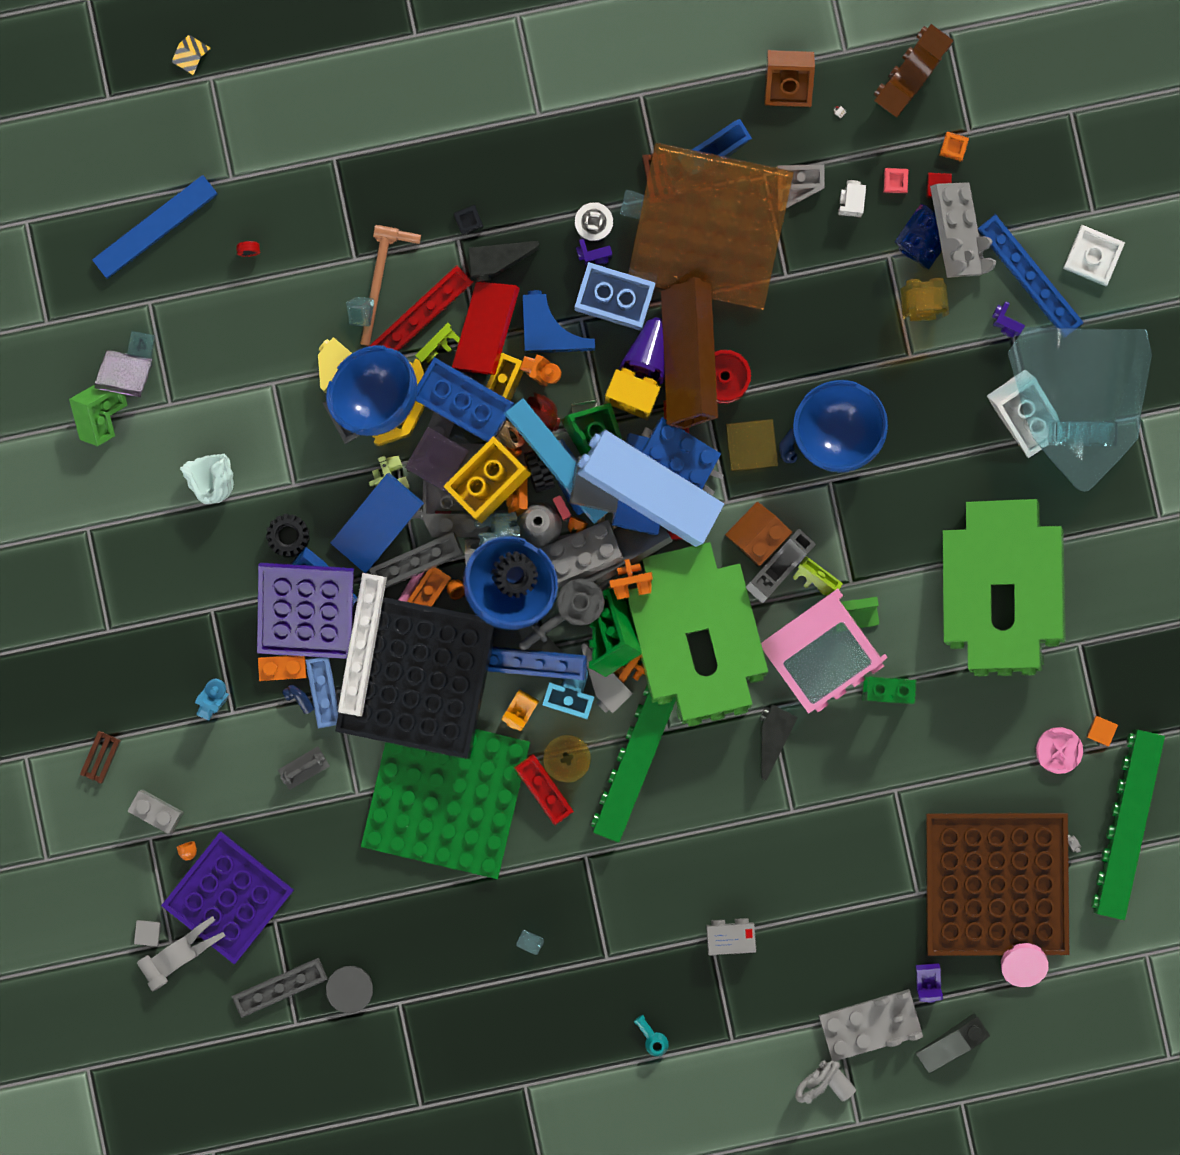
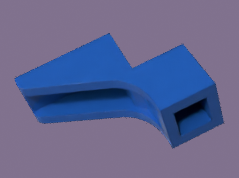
M738 119L697 147L677 156L664 168L676 187L694 180L706 169L728 159L752 138L742 121Z

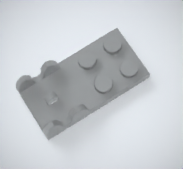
M945 183L930 186L947 278L980 276L992 271L996 265V260L984 258L983 251L989 249L993 242L989 237H979L970 184Z
M909 989L819 1015L832 1061H838L886 1046H897L903 1041L918 1040L923 1037Z

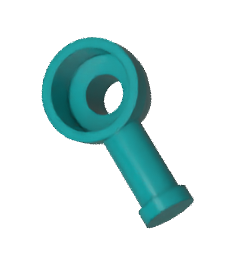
M644 1015L635 1019L633 1022L635 1025H638L646 1037L645 1048L647 1052L656 1057L665 1054L669 1046L666 1036L659 1032L654 1033L646 1022ZM655 1042L662 1044L659 1050L653 1048Z

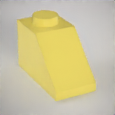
M334 337L330 341L328 339L325 340L318 349L321 351L318 354L320 388L325 393H327L329 381H332L338 371V365L352 354Z

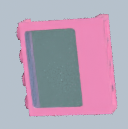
M838 588L761 643L764 653L808 714L814 709L817 712L829 705L827 700L834 697L837 700L847 692L845 688L852 684L854 687L859 685L866 679L864 677L866 673L871 671L874 674L884 667L882 662L888 658L886 654L881 657L878 655L839 601L843 595Z

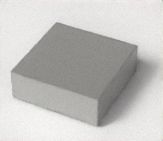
M137 920L134 944L159 946L161 922Z

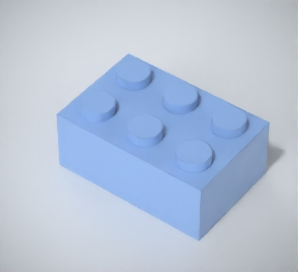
M588 262L575 304V311L641 331L656 283Z

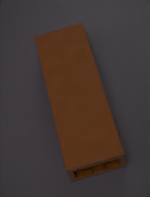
M694 277L689 278L687 282L671 285L669 289L661 291L667 425L680 429H686L718 418L711 284Z

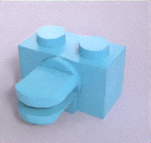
M586 671L585 680L563 679L561 686L549 683L542 705L588 719L594 696L583 693L588 672Z

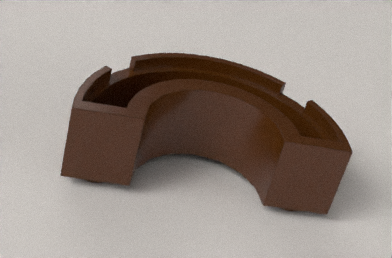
M932 24L928 28L924 26L916 36L919 41L914 49L909 47L902 57L905 60L900 68L895 66L888 76L890 81L886 85L881 83L873 94L876 96L874 101L895 117H898L906 104H909L954 41Z

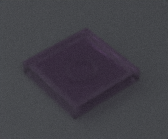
M107 350L95 380V389L141 397L152 367V359Z
M427 427L405 468L443 491H447L443 486L458 472L469 450L432 428Z

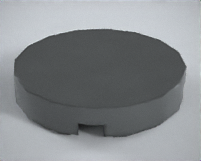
M579 578L569 581L562 587L558 594L557 605L560 614L566 621L582 626L590 624L599 618L603 611L605 600L597 584L588 579Z
M344 966L337 969L329 977L326 985L327 998L336 1010L344 1013L358 1012L371 1000L373 995L372 980L363 969L356 966Z

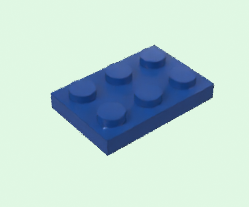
M663 417L657 422L642 450V453L700 489H703L721 453L686 431L667 425V420Z

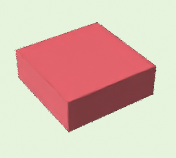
M885 168L883 192L907 194L908 169Z
M560 495L553 498L552 501L562 520L569 519L571 514L563 498Z

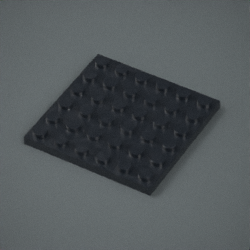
M383 597L362 716L339 712L335 732L470 759L496 627L488 624L477 615Z

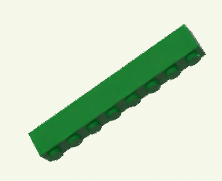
M648 684L643 692V695L647 696L644 705L639 704L634 717L638 718L635 727L630 725L625 739L629 740L626 749L621 747L617 757V761H620L618 770L613 769L608 782L612 784L609 792H603L599 802L600 805H603L600 814L595 813L590 825L594 827L593 833L618 843L621 840L676 702V699L672 698V702L659 705L658 702L652 703Z
M1133 729V733L1128 735L1126 746L1129 747L1128 755L1124 756L1121 766L1124 774L1123 778L1119 779L1116 788L1119 797L1118 801L1114 802L1112 806L1113 824L1108 826L1106 838L1109 839L1108 847L1103 849L1101 861L1104 862L1103 870L1098 872L1096 885H1099L1097 894L1093 895L1091 908H1094L1093 913L1121 920L1126 918L1165 740L1164 735Z

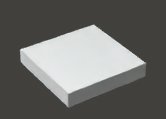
M1081 225L1063 269L1107 286L1125 242Z

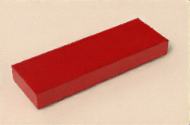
M534 754L514 767L553 825L558 824L574 812Z

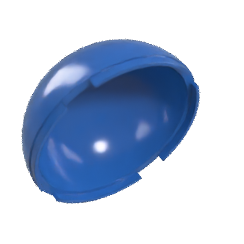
M381 345L365 347L349 355L338 365V371L332 381L328 383L326 400L329 412L334 420L344 429L365 436L384 434L398 427L412 411L417 397V379L410 362L399 351Z
M848 380L829 381L812 389L798 406L793 423L796 443L808 461L821 469L838 473L854 471L871 462L882 449L888 429L885 408L875 393L857 384V382Z
M503 536L485 542L473 552L464 571V592L469 605L482 620L498 628L515 630L535 624L549 612L557 595V575L551 560L540 548L538 549L522 538ZM513 551L524 554L537 568L535 570L538 573V577H535L537 583L536 585H531L534 588L532 591L526 590L527 595L525 596L520 594L519 598H516L514 595L508 597L497 588L492 580V576H494L492 568L496 569L495 561L499 563L501 561L499 557L501 555L504 558L507 557V552H510L512 555ZM520 567L511 568L507 572V580L511 583L519 581L523 575V570Z

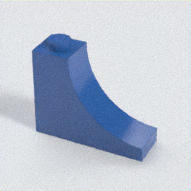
M532 290L527 292L528 295H523L525 354L595 351V339L582 338L571 334L557 323L548 307L546 294H542L539 290Z

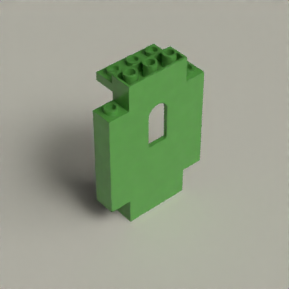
M1037 499L966 502V530H943L944 642L946 645H950L951 649H963L964 645H968V670L974 673V676H988V672H998L1000 676H1010L1012 672L1022 671V675H1036V671H1042V665H1044L1042 643H1045V646H1059L1060 642H1065L1064 534L1061 526L1040 527L1039 502ZM1014 584L1015 622L1010 629L1001 631L992 624L991 585Z
M710 542L697 547L691 546L642 559L643 573L652 572L651 593L639 595L638 587L629 589L630 597L626 598L642 651L640 656L652 703L658 702L659 705L672 702V698H675L678 719H681L682 724L688 723L689 727L701 724L703 719L711 718V721L725 718V714L734 712L735 716L747 713L748 709L752 706V700L746 680H750V683L764 680L763 676L767 675L768 668L748 592L745 588L746 584L740 563L717 569ZM708 629L717 661V670L710 676H701L694 668L686 634Z

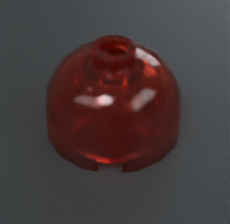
M534 392L535 397L529 396L526 402L551 433L557 431L560 425V418H558L556 404L550 398Z

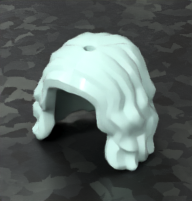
M225 454L207 455L194 461H187L180 467L183 477L187 480L188 487L194 492L197 499L204 504L220 503L233 490V472L230 460Z

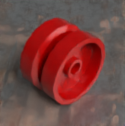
M719 350L715 352L717 403L730 404L739 400L747 391L751 381V369L747 360L741 354L732 350ZM723 372L727 373L728 380L721 379Z

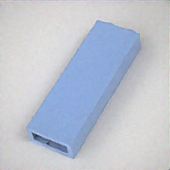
M605 430L593 436L589 443L591 447L589 453L584 454L578 463L580 469L577 474L693 546L697 547L704 543L724 505L723 502Z

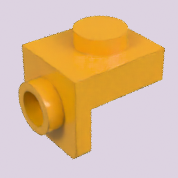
M519 689L501 720L510 728L522 731L539 700Z

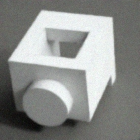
M847 181L845 190H841L840 204H844V206H840L838 215L855 217L863 215L866 185H861L860 181Z

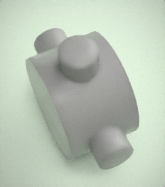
M1068 835V847L1072 852L1076 851L1079 853L1081 851L1080 843L1074 835L1072 837Z

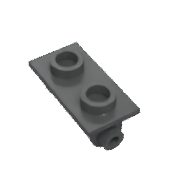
M319 746L278 769L283 783L291 790L330 767Z

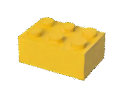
M622 368L621 371L616 369L605 396V404L611 403L615 408L649 420L659 395L660 387L657 386V381L644 377L641 380L635 377V373L628 369Z
M493 436L443 487L482 524L531 473Z

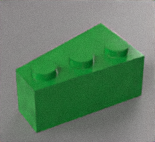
M610 588L602 592L605 600L602 613L599 618L590 623V627L593 628V637L589 641V647L592 649V660L589 661V668L604 677L609 676L642 654L626 598L617 599L615 592Z

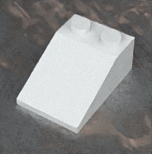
M1026 370L987 395L995 411L1028 458L1067 432L1036 378Z

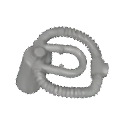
M823 1060L819 1064L820 1067L799 1084L795 1095L798 1102L811 1103L829 1085L841 1101H846L855 1093L856 1088L839 1069V1062H826ZM822 1081V1083L820 1084V1086H818V1087L815 1088V1089H811V1088L815 1087L816 1085H818V1084ZM806 1087L808 1089H811L803 1094V1091Z

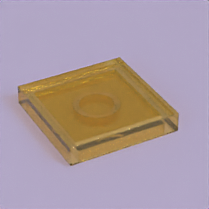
M773 419L726 424L731 471L778 466Z

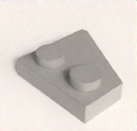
M824 165L777 166L778 211H782L825 188Z

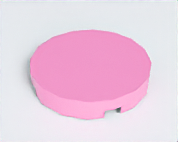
M1063 727L1051 728L1045 731L1039 737L1035 747L1036 758L1040 765L1047 771L1055 774L1072 771L1081 762L1083 756L1081 740L1072 730Z
M1029 943L1017 944L1010 951L1007 950L1001 959V971L1006 981L1018 987H1031L1045 978L1048 972V959L1037 945Z

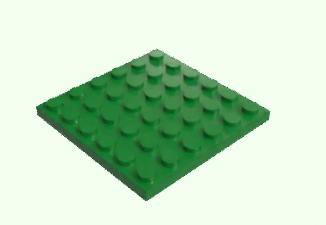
M476 729L470 759L386 742L361 847L498 879L522 780L514 767L527 758L530 741Z

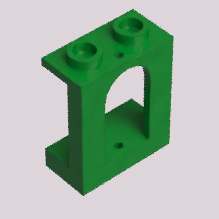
M868 676L863 681V701L915 704L916 680Z

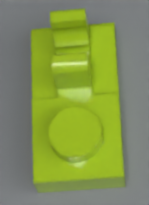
M447 323L415 356L423 365L426 361L431 363L433 358L438 356L437 350L440 346L448 353L452 351L448 346L447 339H453L459 344L460 338L452 331V326Z
M807 556L801 561L798 566L799 569L793 576L794 580H797L799 576L806 577L805 588L814 583L819 592L826 596L837 588L840 589L843 585L842 582Z

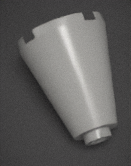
M539 501L528 504V510L516 518V532L519 538L525 539L526 542L537 548H542L554 543L560 536L562 520L559 512L552 505ZM541 518L543 522L540 526H536L533 520Z

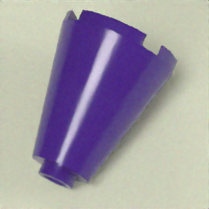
M655 317L647 320L622 360L619 369L620 371L622 368L634 372L635 377L641 380L647 377L659 381V385L663 384L665 380L662 319Z

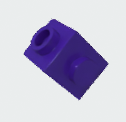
M584 239L579 240L580 246L576 247L579 260H584L585 266L588 265V262L599 266L607 264L613 255L610 246L587 252Z
M1005 301L1002 306L997 305L992 315L995 318L993 325L1002 329L1001 333L1013 338L1015 335L1018 337L1022 334L1025 325L1005 316L1010 304Z
M939 964L916 965V990L920 1002L932 1003L943 1000L941 968Z

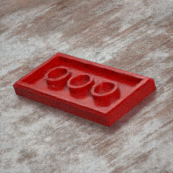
M476 282L452 368L460 372L496 375L520 290L517 285Z

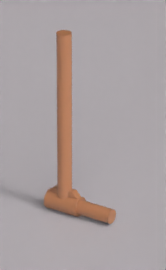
M375 225L374 237L380 244L360 345L370 346L389 244H393L397 240L420 244L421 235L399 231L397 228Z

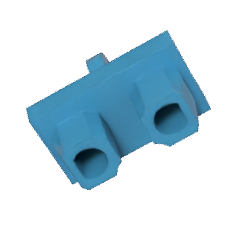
M220 679L210 680L205 689L198 695L195 702L200 705L197 716L210 720L213 713H216L227 701L229 694L226 693V685Z

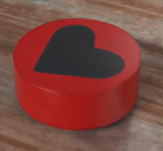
M254 241L240 242L236 245L237 255L243 257L260 254V244Z

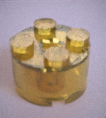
M932 278L928 282H920V279H910L906 281V286L900 289L903 319L906 320L907 316H910V321L935 320L936 315L941 313L942 318L949 315L947 285L944 283L943 278Z
M562 735L553 739L548 744L544 752L543 761L545 769L551 777L561 782H574L582 778L588 771L591 756L587 745L580 738L573 735ZM562 753L573 754L572 764L567 765L566 762H561L560 759L563 758Z

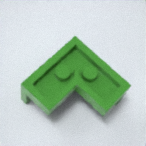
M103 379L69 399L80 440L95 446H99L115 436L110 415L128 406L123 385L107 379Z
M877 597L841 602L859 628L879 625ZM843 622L833 627V632L849 630Z

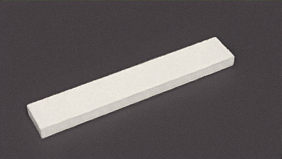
M362 573L338 712L356 716H362L387 577Z

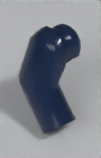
M790 428L779 444L782 460L790 464L795 463L798 458L793 446L796 440L792 428Z
M288 685V688L283 690L282 693L286 700L290 701L295 698L304 714L314 710L306 693L295 685Z

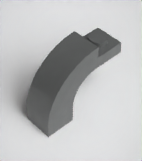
M798 529L745 588L755 598L764 603L790 572L812 550L816 543Z

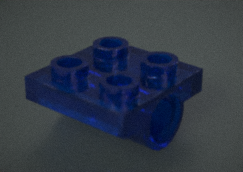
M920 204L895 240V243L899 246L898 249L902 254L928 270L941 253L942 248L935 213L926 205Z

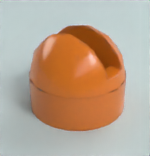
M571 516L567 526L570 533L573 528L577 530V533L585 530L588 523L580 518Z
M453 579L448 582L446 589L451 599L457 600L465 595L464 584L461 580Z
M192 841L177 846V851L183 860H192L197 853L195 842Z

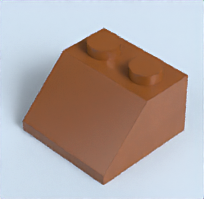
M768 50L765 105L811 107L815 73L814 52Z
M757 501L725 536L759 567L789 537L792 531Z

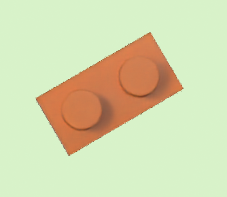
M528 478L507 498L508 516L518 517L528 510Z
M436 567L428 570L407 602L433 607L451 580V577Z
M306 656L258 658L259 681L307 678Z

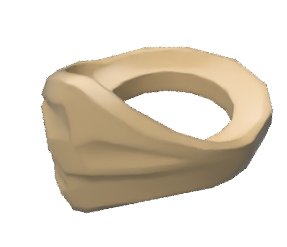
M505 421L496 436L500 443L511 449L520 448L525 443L522 435L508 421ZM509 430L516 435L517 443H513Z

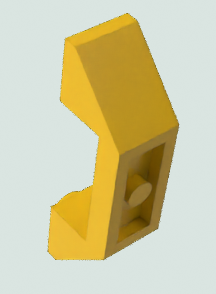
M415 358L414 362H410L415 372L418 385L424 375L420 360ZM415 401L412 411L400 424L402 428L396 427L387 433L372 436L375 438L374 443L382 446L411 436L425 406Z

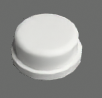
M600 203L583 205L575 217L577 232L589 241L604 239L610 233L613 226V217L610 210Z

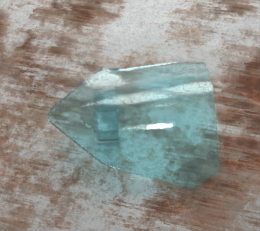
M1024 327L1008 351V356L1032 438L1074 487L1080 491H1089L1123 457L1139 437L1141 411L1152 357L1147 329Z

